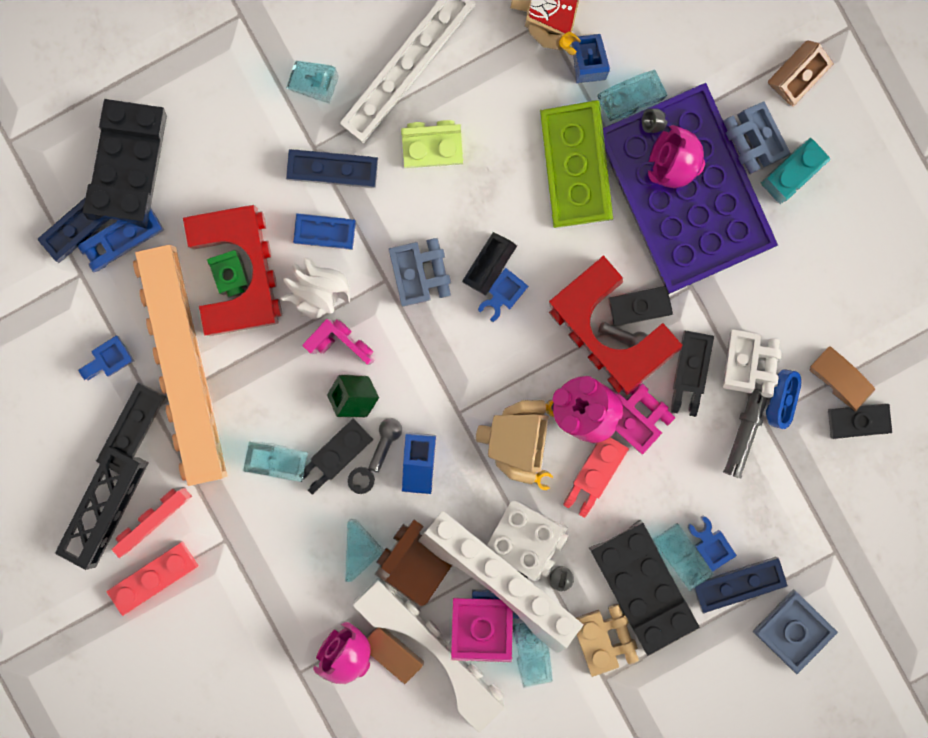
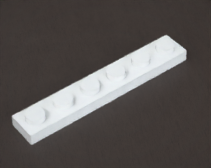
M439 0L342 119L340 125L364 144L474 8L475 3L472 0Z

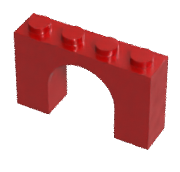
M249 205L184 217L183 222L189 248L194 250L222 244H234L244 249L250 257L253 266L251 283L241 296L229 301L199 306L204 336H214L279 324L278 317L282 316V309L279 299L274 300L272 288L277 287L274 270H269L267 259L271 258L269 241H264L262 229H266L263 211L258 212L256 206Z
M603 255L549 301V305L552 308L549 314L558 325L561 326L565 323L571 330L568 336L578 348L584 345L591 353L587 358L598 371L603 368L610 375L607 381L617 393L623 390L628 395L677 354L683 345L664 323L637 345L627 349L609 348L597 340L590 326L591 315L595 307L623 283L621 274Z

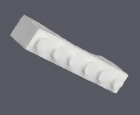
M444 511L438 515L418 540L441 560L465 572L494 593L519 616L537 638L556 653L566 649L584 625Z
M377 578L355 600L353 606L373 627L387 628L404 633L421 642L433 652L446 669L452 681L457 698L458 713L480 733L505 708L504 701L502 700L504 697L503 693L494 684L488 686L481 679L483 673L472 662L467 665L465 661H452V642L450 641L447 644L439 636L442 633L432 621L429 620L426 623L418 615L421 611L410 599L405 602L397 594L398 591L382 579Z

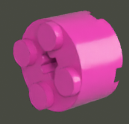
M590 376L571 379L553 394L554 418L558 426L566 433L582 441L599 443L610 438L617 430L615 427L623 415L621 400L613 390Z

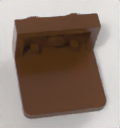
M413 520L408 526L402 524L393 537L397 541L391 550L386 548L376 561L380 566L375 575L416 605L422 607L428 603L452 565L441 560L418 541L422 536L420 531L424 526Z

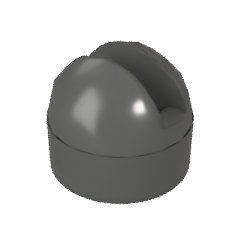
M646 109L642 115L644 131L647 133L663 131L668 124V121L665 120V112L660 109Z
M557 567L550 574V582L554 589L567 591L572 587L574 577L568 568ZM561 572L566 573L564 587H559Z

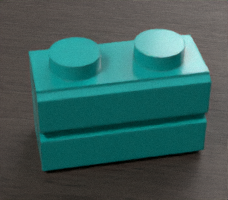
M809 138L760 183L781 204L793 196L796 190L808 182L831 159L812 138Z

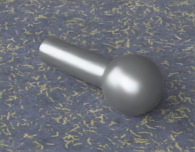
M602 322L598 330L601 334L628 344L629 348L637 345L648 336L645 332H635L632 334L606 322Z
M394 418L383 420L379 426L381 439L368 467L372 471L379 473L392 441L397 440L402 434V425Z

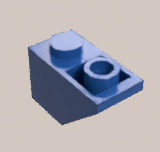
M406 433L402 492L432 493L436 435Z

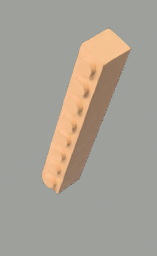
M165 245L135 252L137 260L133 261V267L137 278L141 277L143 289H140V298L143 306H147L150 318L146 319V325L150 336L154 335L156 347H153V356L156 364H160L163 376L159 377V382L163 394L167 393L169 405H166V414L169 422L174 423L176 434L172 435V440L176 452L180 451L182 463H179L181 478L183 481H187L188 486L223 479L228 475L177 249L173 245Z

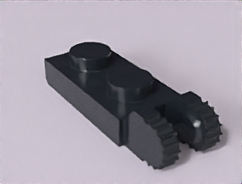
M683 331L681 341L683 346L679 352L673 389L675 390L671 403L672 413L678 414L682 404L683 391L693 392L688 408L689 416H697L701 394H704L714 341L713 335Z
M353 418L310 459L311 462L295 478L299 482L304 480L310 474V471L317 466L324 475L310 485L308 491L313 495L325 482L331 481L374 439Z

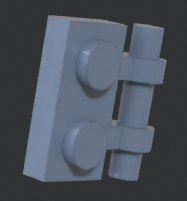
M764 101L737 114L741 125H738L734 115L723 120L728 131L726 135L729 141L733 140L740 154L738 159L741 165L745 164L749 174L761 169L756 160L757 157L763 167H766L791 154ZM743 134H747L754 149H750Z
M438 238L426 240L429 252L420 253L418 242L389 248L402 307L431 301L429 289L434 287L438 289L439 298L451 296L449 284H451L450 275H446L443 258H445L444 249H440ZM431 261L435 278L426 279L423 263Z

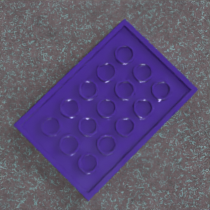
M707 83L650 107V109H660L665 112V120L668 121V124L663 131L670 132L672 129L669 126H678L695 134L703 146L704 169L699 176H696L686 186L669 188L650 180L648 170L653 172L654 162H649L654 144L663 131L658 133H647L644 131L642 115L645 110L603 128L606 156L669 294L778 246L746 171L738 159V153L732 140L729 141L726 135L728 131Z

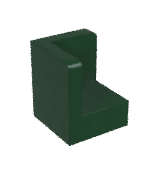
M338 375L327 394L337 417L365 418L379 399L368 376Z

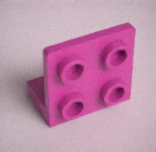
M326 319L302 345L310 354H317L318 352L324 354L335 343L336 340L332 337L336 335L367 365H371L375 361L371 357L374 351L362 340L355 342L349 336L352 331L338 319L334 322Z

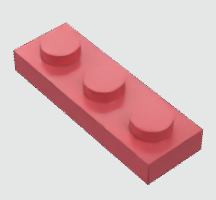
M174 488L171 489L160 499L163 504L154 511L150 508L137 519L141 524L133 531L128 527L115 538L118 544L111 550L118 558L126 555L187 502L192 495L186 488L178 491Z
M182 541L106 592L121 615L124 616L199 565Z

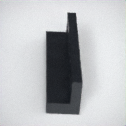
M108 447L55 554L84 570L96 568L149 462L139 457H130L113 447ZM113 456L126 462L122 473L114 477L111 476L109 464ZM107 483L110 496L106 502L98 504L95 491L99 485ZM94 510L97 522L94 528L85 530L82 517L85 512ZM80 536L83 550L80 556L77 557L66 551L71 539Z

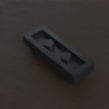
M137 383L96 462L101 463L108 447H113L130 457H134L166 396L142 383ZM113 456L109 469L121 474L126 462Z

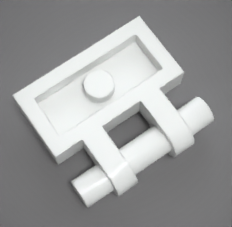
M732 329L729 334L722 388L752 393L755 389V383H758L762 386L761 395L763 397H773L774 387L778 386L779 376L776 375L777 363L781 361L780 341L772 338L768 340L767 347L760 346V334ZM758 359L765 361L764 371L757 370Z

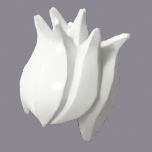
M304 258L306 267L304 270L297 264L292 266L297 282L291 281L288 278L284 279L292 293L281 296V300L291 301L297 305L296 309L302 312L300 317L306 316L316 320L325 313L332 314L338 298H341L348 304L350 303L349 284L345 275L334 269L319 268L311 258Z

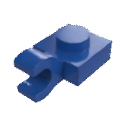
M116 335L92 350L91 352L95 360L78 371L84 380L87 379V381L104 371L107 377H110L134 362V359L120 337Z

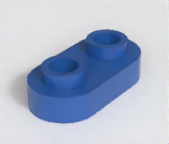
M783 369L777 374L779 376L778 386L774 387L773 397H771L770 404L766 409V418L769 425L780 429L788 428L793 421L802 383L801 376L797 371Z

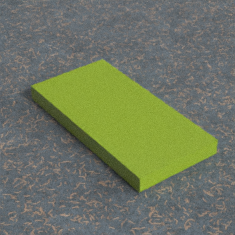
M594 100L540 110L553 227L562 228L613 220L600 101Z

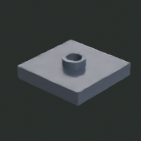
M794 589L752 631L796 674L838 633Z

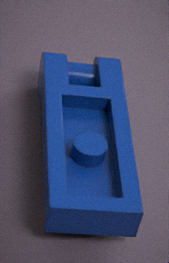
M150 209L147 228L139 227L128 221L118 220L79 244L78 249L82 255L86 254L90 261L88 265L94 273L164 231V228L153 210ZM102 244L106 253L100 256L96 248Z

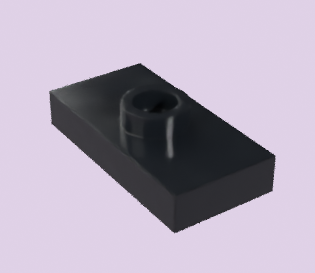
M493 232L462 282L486 296L517 245L511 240Z
M665 286L608 298L614 326L673 315L669 293Z
M888 403L860 406L856 412L850 407L828 409L831 439L892 433L890 404Z

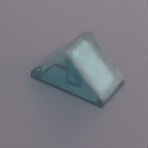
M295 61L286 89L330 104L339 74L336 67L332 65Z
M248 441L242 471L302 482L308 452L274 443Z
M349 519L347 524L345 582H352L384 551L379 543L356 519Z

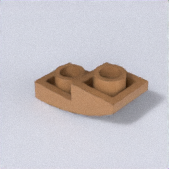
M831 346L810 366V372L833 389L832 394L855 412L875 391L874 386Z

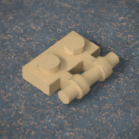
M619 604L608 607L611 618L606 620L602 619L599 610L576 617L577 620L584 624L577 633V637L592 677L619 668L616 658L618 655L625 654L628 664L639 661L636 649H638L636 641L631 639L627 628L629 621L626 615L622 613ZM616 629L620 643L612 645L607 631Z

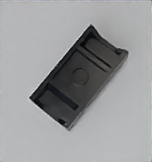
M104 99L99 123L101 133L91 184H88L83 208V214L87 220H96L103 217L124 220L139 227L147 228L167 119L164 107Z
M641 520L608 541L589 547L647 656L700 628Z

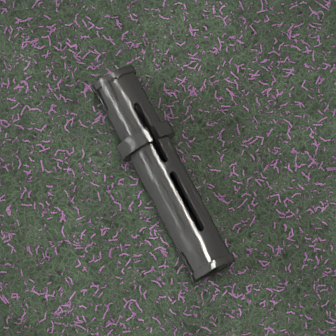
M754 389L750 394L745 412L740 414L739 419L742 421L726 467L723 470V473L732 475L736 464L733 477L740 479L742 478L758 426H762L763 420L761 417L768 400L767 397H763L760 394L761 390Z

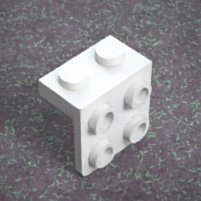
M512 501L490 538L487 547L514 569L537 581L541 576L547 577L555 563L550 559L555 550L561 551L569 536L565 532L568 527L559 522H553L518 501Z

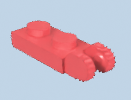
M611 437L596 443L573 481L574 485L563 505L570 508L576 501L580 489H583L589 493V496L582 504L579 515L585 518L596 499H599L629 448Z

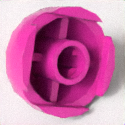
M671 125L669 127L672 130L670 132L663 131L654 144L649 162H654L653 172L648 170V176L652 182L659 185L679 188L688 185L696 176L702 173L705 166L704 151L700 140L695 134L686 129Z
M350 622L342 623L341 625L345 628L340 632L334 629L323 642L316 655V659L320 663L319 667L314 665L313 670L317 675L331 683L347 684L358 677H363L370 667V643L366 636Z

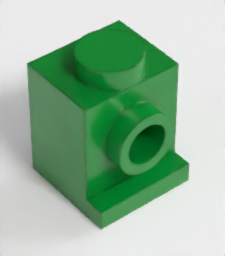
M233 250L207 259L219 294H227L228 298L245 292L244 288L248 287L250 282L240 252ZM228 269H231L234 274L231 280H225L223 276L224 272Z

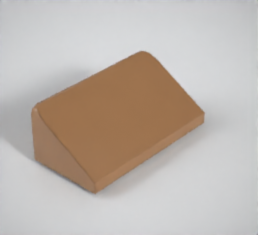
M807 40L768 80V84L789 105L794 107L834 63L820 43Z
M376 627L367 637L370 643V655L404 684L424 665V661L386 628Z

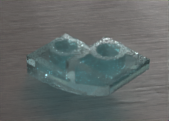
M654 69L616 84L600 92L597 97L609 121L632 115L641 107L663 101L668 94Z
M678 523L653 539L689 591L714 575Z
M525 623L514 624L513 633L519 654L516 659L523 688L552 682L549 647L537 638Z

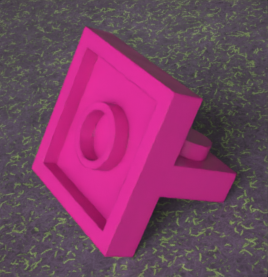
M453 598L451 660L512 662L513 610L502 600Z

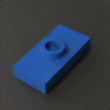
M296 213L293 243L353 250L356 220Z

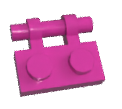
M643 383L631 392L632 394L627 400L617 393L622 403L623 415L615 427L617 428L616 432L642 455L662 434L654 424L660 419L668 426L675 419V416L667 410L669 407L663 401L659 403L648 393L649 389ZM639 401L651 411L647 418L634 407Z

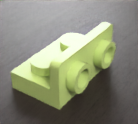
M453 120L438 121L437 126L425 127L423 122H414L407 124V128L401 129L404 168L463 164L461 125H455Z

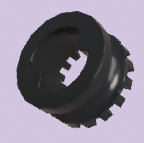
M367 467L355 468L348 476V486L356 494L369 492L375 482L373 472ZM360 472L362 476L368 475L370 482L366 488L362 489L360 485L355 486L353 477L356 473Z

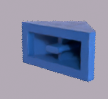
M601 34L577 36L581 42L575 41L572 43V48L577 51L573 55L576 84L606 80L610 72V66Z

